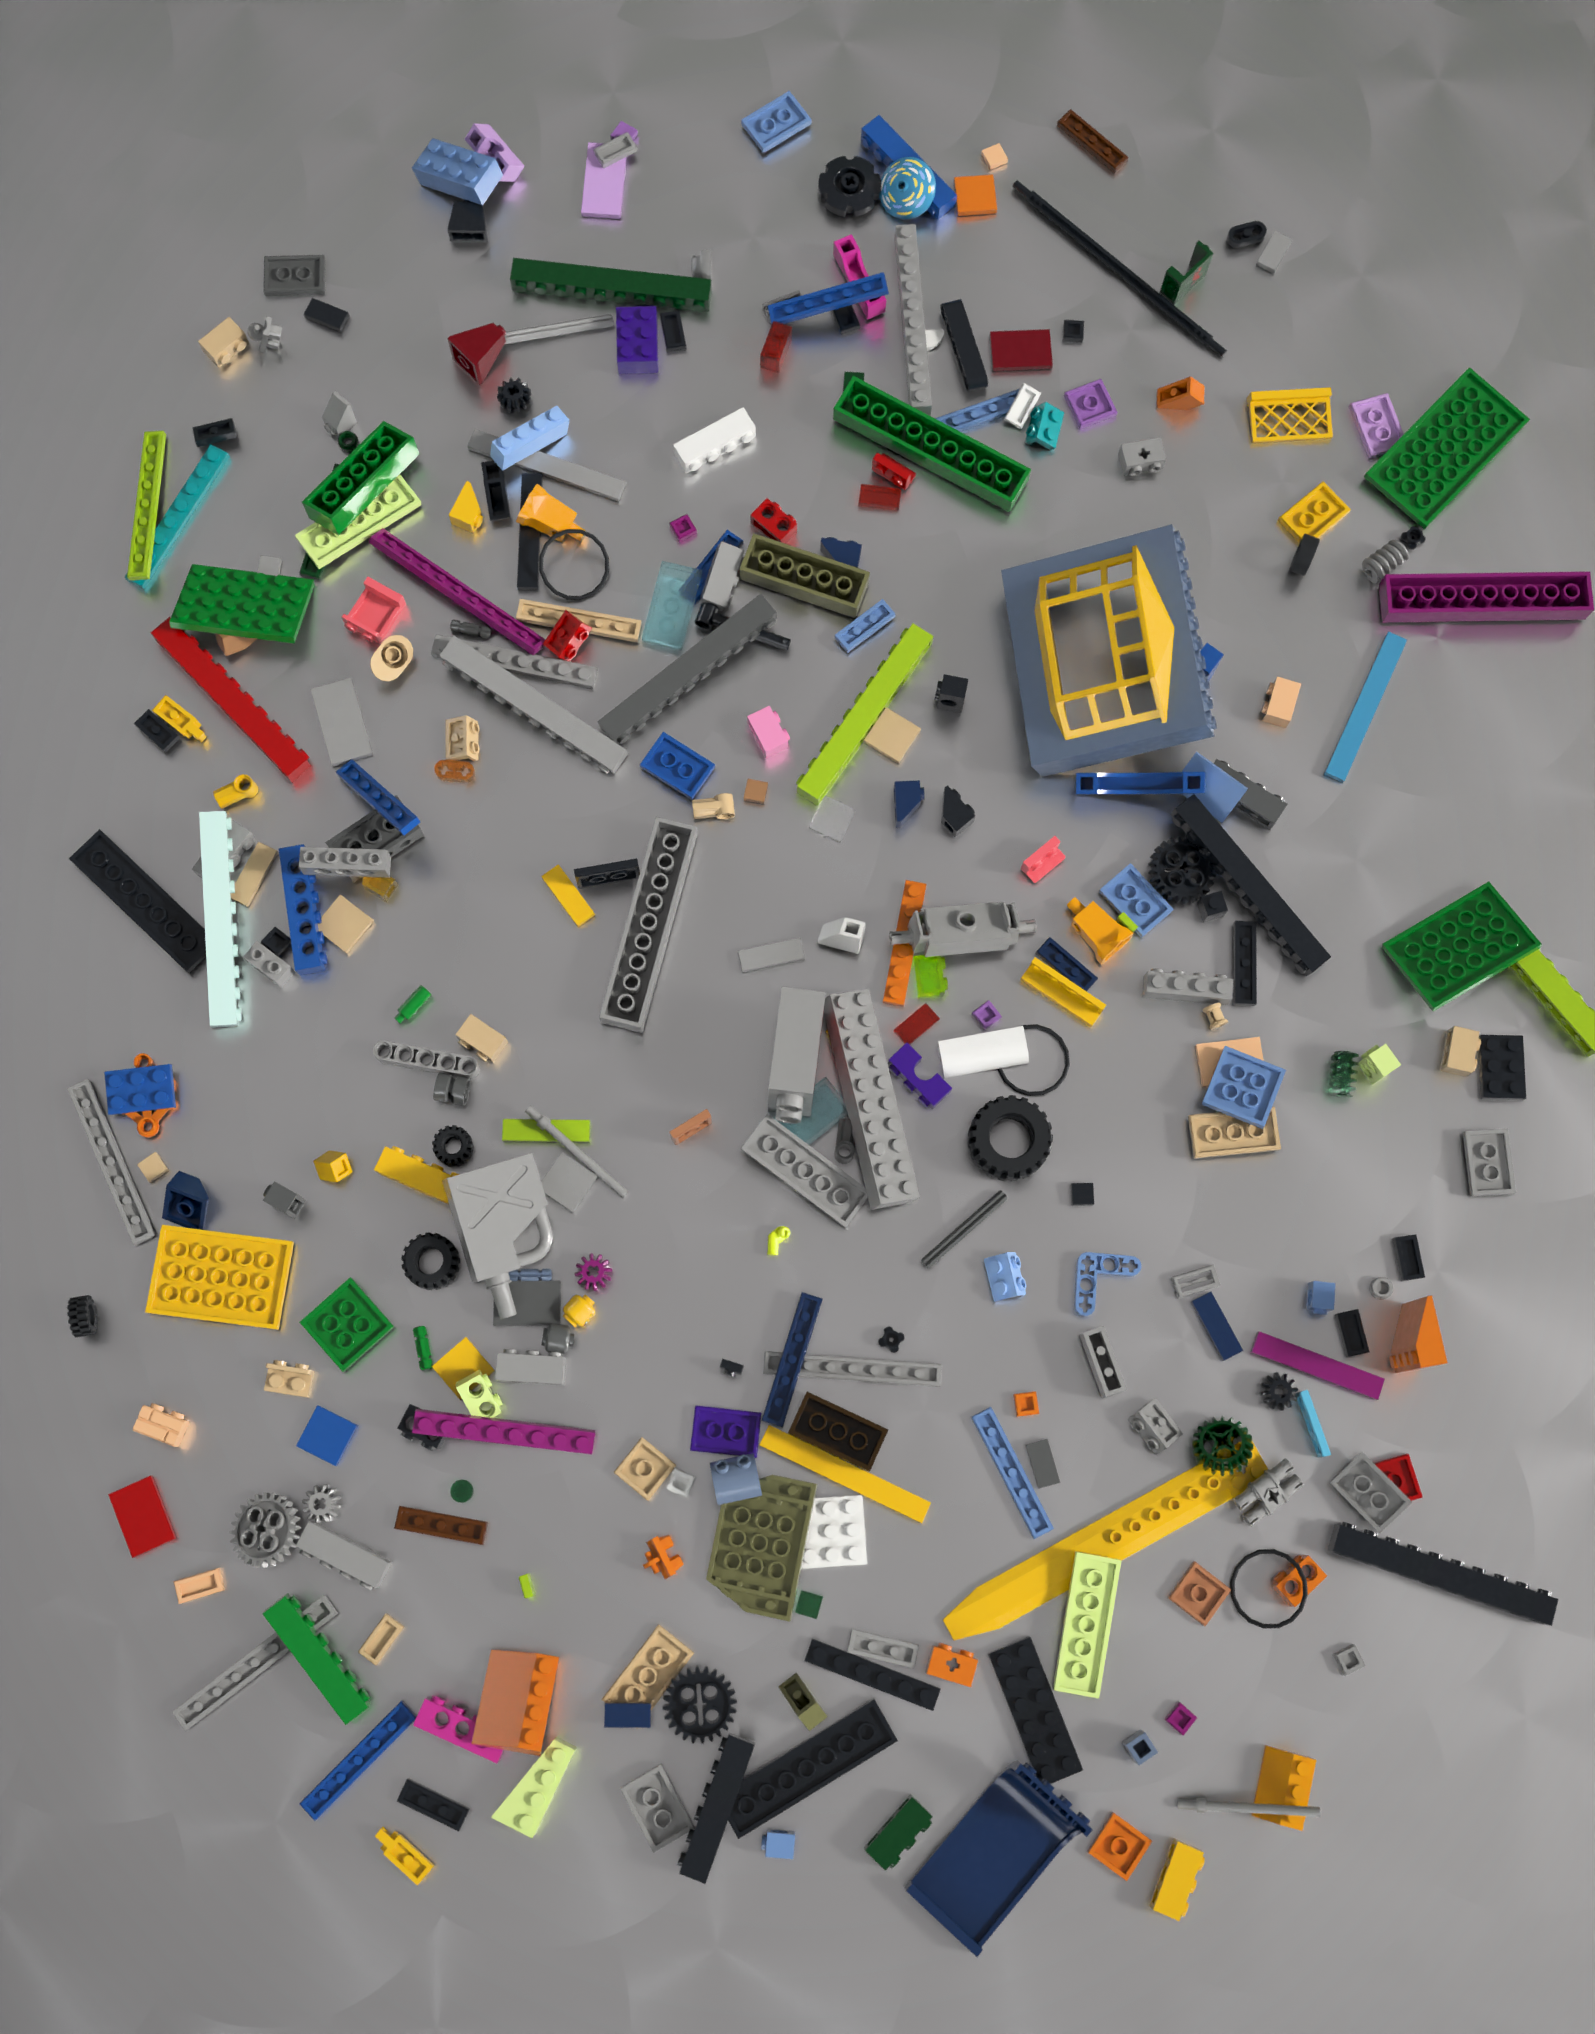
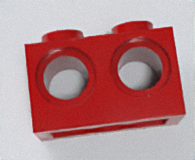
M768 498L750 515V523L767 538L786 544L797 533V521L790 514L786 515L776 502H771ZM764 514H771L772 517H770V518H765L763 515H764ZM783 526L786 527L787 530L781 531L778 528Z

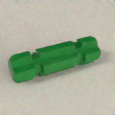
M425 1326L413 1328V1334L417 1338L415 1345L417 1356L421 1360L418 1361L421 1370H427L433 1366L432 1359H429V1356H431L429 1341L425 1337L427 1330Z

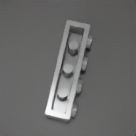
M1155 968L1147 971L1143 977L1142 997L1208 1004L1220 1002L1221 1005H1228L1233 996V979L1227 978L1226 975L1219 974L1209 977L1205 973L1199 972L1188 975L1184 971L1178 970L1167 973L1163 972L1162 969Z

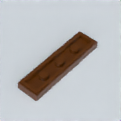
M1071 109L1058 120L1057 126L1114 174L1128 161L1129 157Z
M399 1506L394 1529L484 1545L488 1522Z

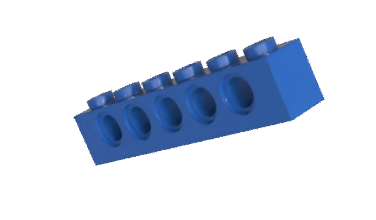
M304 844L279 848L294 968L299 975H306L325 971L324 964H327L326 952L322 950V944L325 943L323 932L318 930V924L322 923L320 911H317L316 903H319L317 891H314L313 883H316V875H304L302 871L294 873L295 868L299 866L300 847H306ZM300 886H306L303 892L297 893V889ZM308 905V910L305 913H300L301 907ZM311 926V930L308 933H302L304 927ZM314 946L312 953L305 954L307 947Z

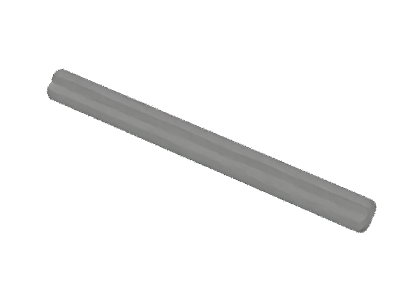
M608 314L507 331L505 344L611 327L614 325L613 316Z

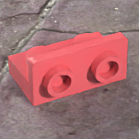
M1056 836L1051 838L1022 863L1021 870L1034 884L1065 859V855L1058 849L1060 840Z

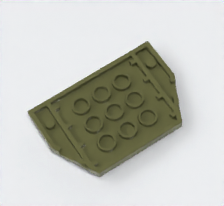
M770 1475L759 1479L762 1496L721 1504L706 1580L721 1590L724 1595L738 1604L745 1612L790 1622L818 1484Z

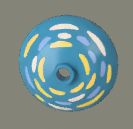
M900 158L890 164L882 175L880 201L884 209L898 219L909 220L922 215L930 207L936 192L935 176L931 168L918 158ZM904 182L905 187L901 189L900 185Z

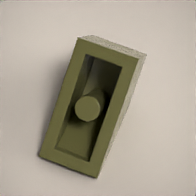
M797 1673L778 1686L796 1715L809 1731L828 1717Z

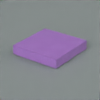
M1102 379L1064 393V397L1080 430L1117 416L1118 412Z

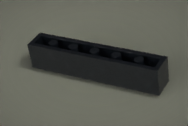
M729 1733L728 1738H722L718 1749L722 1752L719 1761L714 1760L710 1772L714 1774L711 1784L707 1782L702 1796L706 1799L703 1807L698 1805L694 1820H697L695 1830L690 1828L685 1842L689 1844L686 1853L681 1852L677 1866L681 1867L679 1874L706 1884L755 1742Z

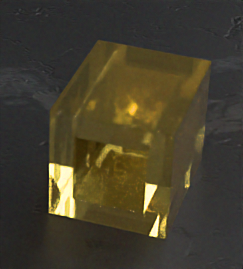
M363 877L362 879L364 888L385 902L389 900L398 887L396 880L392 877Z

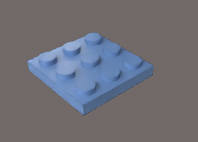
M1225 1046L1201 1105L1263 1129L1286 1070Z

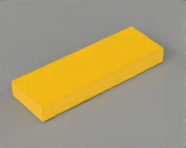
M559 864L541 876L577 927H580L595 916L593 910Z

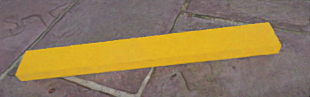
M768 1425L760 1442V1446L920 1523L923 1522L931 1502L771 1425Z

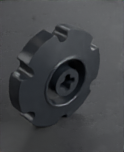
M846 156L835 158L826 165V173H820L818 182L819 197L826 200L825 207L836 215L845 217L847 213L853 214L854 217L864 215L874 208V200H879L881 177L878 173H874V165L864 158L854 156L852 160H848Z

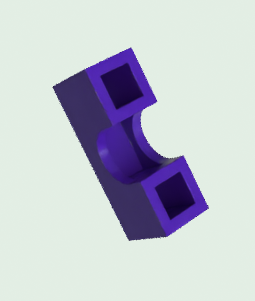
M907 1042L888 1060L889 1071L895 1077L899 1075L904 1080L903 1085L910 1092L914 1091L919 1096L918 1100L924 1107L927 1108L929 1106L931 1109H934L951 1092L952 1087L938 1073L929 1080L919 1079L914 1072V1068L921 1062L922 1057Z

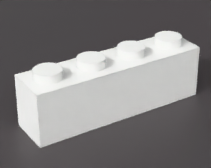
M744 407L673 444L674 455L686 473L695 471L702 464L716 460L719 455L733 451L743 442H750L756 436V426Z

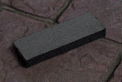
M409 1778L406 1780L397 1799V1802L458 1832L470 1808Z

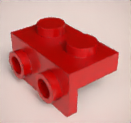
M876 453L873 458L872 470L905 491L916 477L914 471L884 453L881 455Z

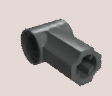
M844 1118L839 1119L834 1157L839 1163L847 1164L853 1159L855 1142L851 1120ZM841 1148H847L850 1151V1155L844 1157L838 1151Z

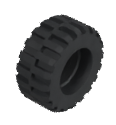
M1009 1095L1008 1098L1000 1096L994 1101L990 1100L976 1113L968 1131V1148L971 1150L970 1155L972 1159L978 1163L977 1167L980 1170L984 1169L987 1172L986 1175L998 1177V1180L1005 1181V1179L1017 1181L1020 1178L1024 1179L1035 1173L1046 1161L1052 1148V1126L1046 1120V1113L1044 1111L1041 1112L1036 1103L1031 1104L1024 1097L1018 1099L1016 1095ZM1000 1120H1016L1028 1130L1030 1145L1023 1155L1017 1158H1007L997 1153L992 1147L990 1132L992 1127Z

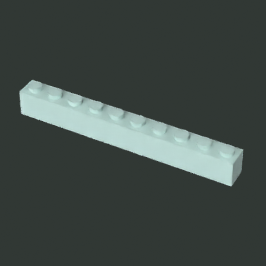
M226 811L199 812L209 1021L211 1028L238 1026V1021H242L241 1008H237V1000L241 999L240 987H236L235 979L239 978V965H235L234 957H238V944H234L233 936H237V923H233L232 914H236V902L231 900V893H235V882L230 880V872H234V861L229 859V851H233L232 838H228V830H232L231 817H227Z

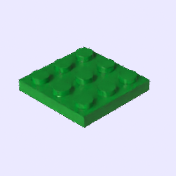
M351 1277L299 1322L342 1372H345L395 1327Z

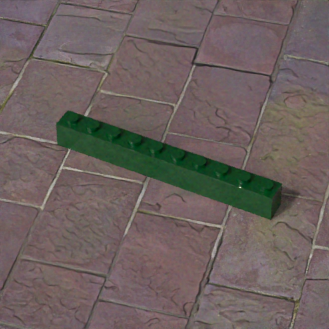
M513 258L510 275L512 290L518 292L527 291L540 295L554 294L559 297L573 296L578 299L591 298L598 301L610 300L617 303L628 302L636 305L646 304L656 307H674L678 310L692 309L697 312L709 311L712 293L711 279Z

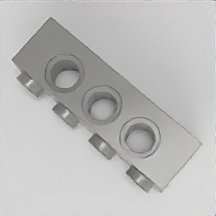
M300 847L299 869L304 875L390 878L391 856L387 850Z

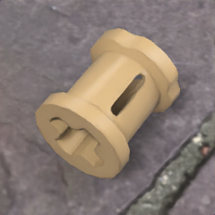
M1220 1002L1202 1009L1203 1013L1207 1014L1211 1030L1228 1023L1220 1009L1222 1006Z

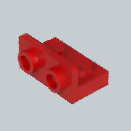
M565 610L543 645L559 658L570 662L576 656L582 643L588 638L592 627L583 623L571 612Z

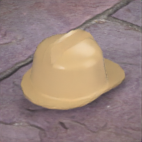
M393 635L386 638L371 657L370 667L376 678L382 681H392L400 676L413 658L412 644L401 635Z

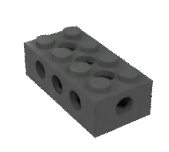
M373 810L325 843L329 848L387 850L390 856L393 857L423 837L424 834L419 825L415 826L405 835L401 834L396 828L389 829L392 825L376 810ZM374 837H379L376 841H371ZM349 876L353 883L362 878Z

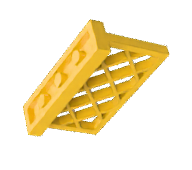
M1331 387L1251 392L1247 397V406H1249L1252 443L1332 439ZM1316 404H1325V413L1322 416L1312 409ZM1296 405H1302L1307 410L1302 417L1292 410ZM1276 406H1282L1288 412L1280 418L1273 410ZM1255 407H1262L1268 412L1262 420L1255 414ZM1309 412L1318 419L1313 426H1310L1303 419ZM1289 413L1298 420L1293 427H1290L1284 421ZM1269 414L1278 421L1273 429L1264 422ZM1321 422L1326 426L1327 433L1320 434L1314 427ZM1299 423L1309 430L1305 435H1300L1294 430ZM1279 424L1289 431L1285 436H1280L1274 431ZM1259 425L1269 432L1266 437H1257L1256 429Z

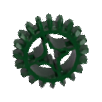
M1223 1415L1220 1421L1213 1417L1212 1423L1205 1420L1204 1427L1198 1426V1433L1193 1434V1439L1195 1440L1192 1442L1193 1456L1197 1457L1199 1465L1203 1464L1205 1471L1211 1468L1213 1475L1217 1471H1220L1222 1477L1225 1471H1229V1474L1233 1475V1469L1240 1472L1242 1470L1241 1465L1247 1466L1248 1459L1252 1458L1251 1451L1254 1449L1251 1443L1252 1436L1248 1434L1247 1427L1242 1428L1240 1421L1234 1424L1232 1417L1228 1421H1225ZM1234 1438L1241 1444L1239 1451L1233 1445ZM1206 1441L1212 1447L1210 1454L1204 1448Z

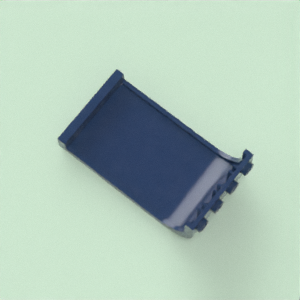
M1014 1761L988 1785L905 1886V1890L976 1957L983 1951L982 1946L1062 1848L1077 1835L1083 1833L1088 1837L1093 1830L1088 1826L1090 1820L1080 1811L1076 1815L1070 1809L1073 1804L1063 1795L1058 1798L1052 1793L1054 1787L1045 1779L1039 1781L1034 1776L1037 1771L1027 1762L1022 1765L1019 1761Z

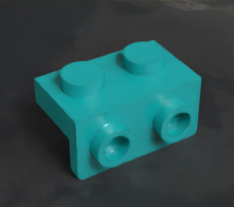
M1047 402L1034 407L1031 412L1030 424L1026 431L1025 443L1037 442L1049 450L1055 449L1064 412Z

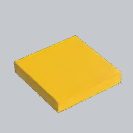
M467 1337L432 1366L460 1400H462V1397L456 1388V1382L478 1370L481 1371L482 1375L487 1374L488 1377L495 1371ZM477 1382L472 1383L469 1389L473 1391L480 1384Z

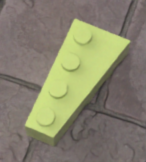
M556 1737L491 1818L533 1839L577 1747Z

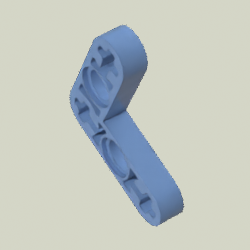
M1092 1252L1081 1254L1076 1263L1075 1312L1082 1317L1089 1316L1094 1312L1097 1274L1132 1277L1141 1270L1140 1260L1134 1256ZM1086 1257H1089V1261L1093 1262V1265L1088 1267V1273L1093 1272V1276L1089 1274L1080 1275V1271L1085 1272V1264H1082L1081 1261L1085 1260ZM1107 1258L1112 1259L1115 1263V1267L1111 1271L1103 1267V1261ZM1119 1259H1122L1121 1264H1128L1132 1261V1264L1136 1265V1269L1129 1272V1268L1122 1267L1120 1268L1121 1272H1118ZM1083 1278L1089 1279L1092 1283V1287L1088 1291L1080 1287V1281ZM1079 1293L1083 1295L1091 1294V1298H1086V1304L1090 1305V1309H1087L1086 1312L1079 1308V1304H1082L1084 1296L1079 1297Z

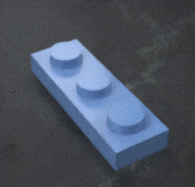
M882 599L835 634V639L848 653L895 618L896 614Z

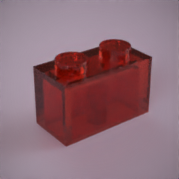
M773 321L760 354L761 368L776 373L780 372L792 341V326Z

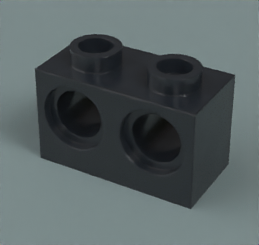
M409 1404L397 1429L402 1431L401 1436L411 1441L415 1437L422 1441L421 1446L433 1451L434 1447L440 1449L446 1437L438 1436L437 1439L431 1440L429 1435L412 1433L409 1421L415 1417V1410L421 1408Z

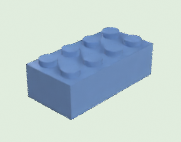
M434 138L431 139L412 167L420 185L480 205L485 203L503 176L495 158Z

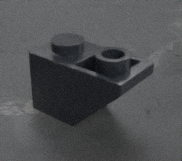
M947 785L943 792L941 823L956 837L974 822L975 811L969 804H964L960 794L955 789H951Z

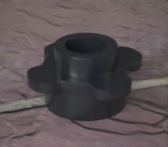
M1412 526L1408 532L1401 534V539L1412 550L1418 544L1424 543L1426 539L1422 530L1416 526Z
M886 1327L884 1329L885 1333L878 1343L881 1347L885 1346L892 1353H895L899 1350L900 1342L904 1340V1334L894 1331L892 1327Z

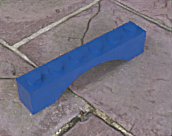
M1206 772L1076 773V794H1206Z

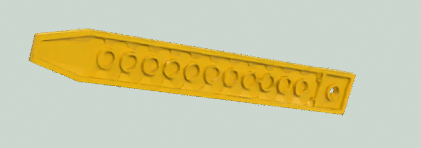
M1251 1441L1254 1447L1253 1451H1251L1252 1458L1248 1459V1465L1244 1473L1233 1469V1475H1230L1229 1471H1225L1222 1477L1220 1471L1213 1475L1211 1468L1205 1471L1203 1464H1198L976 1587L942 1619L952 1639L958 1640L999 1629L1068 1591L1075 1551L1123 1560L1232 1498L1237 1497L1248 1488L1249 1482L1255 1481L1264 1474L1265 1470H1268L1253 1441ZM1240 1442L1234 1444L1235 1449L1239 1451L1241 1447Z

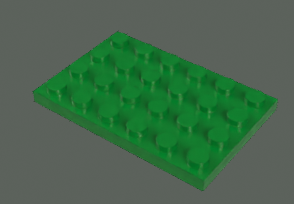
M192 564L170 618V627L295 644L315 586L314 579L283 575L274 576L252 571Z
M1488 881L1382 944V949L1430 1009L1435 1011L1540 949L1542 944Z

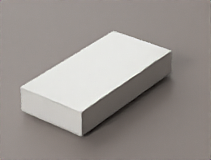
M1023 383L1003 420L1021 430L1041 392Z

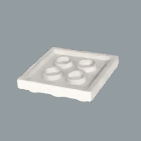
M862 1495L815 1498L801 1569L867 1564Z

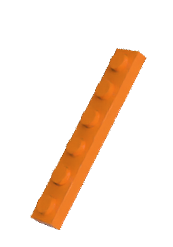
M905 881L896 931H907L908 923L915 911L920 912L926 890L925 883ZM909 943L893 945L883 1003L904 1007L914 954L912 945H909Z

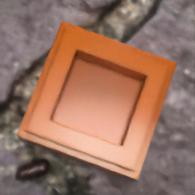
M1036 1391L1013 1394L1016 1417L1039 1414Z

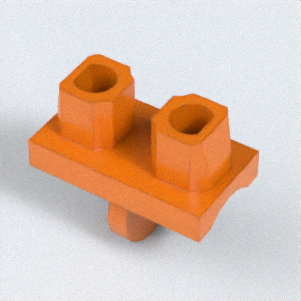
M666 1535L660 1538L657 1536L646 1542L650 1551L645 1553L648 1562L643 1565L644 1569L651 1566L654 1574L661 1571L664 1579L676 1574L675 1571L683 1565V1562L678 1554L668 1558L665 1550L673 1546L670 1536Z

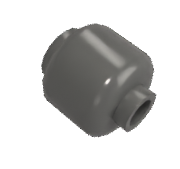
M551 1323L543 1330L541 1346H545L547 1352L565 1354L568 1347H573L574 1334L570 1333L568 1325Z

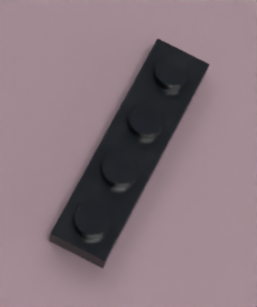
M1235 921L1233 923V1005L1255 1006L1257 1004L1256 922Z

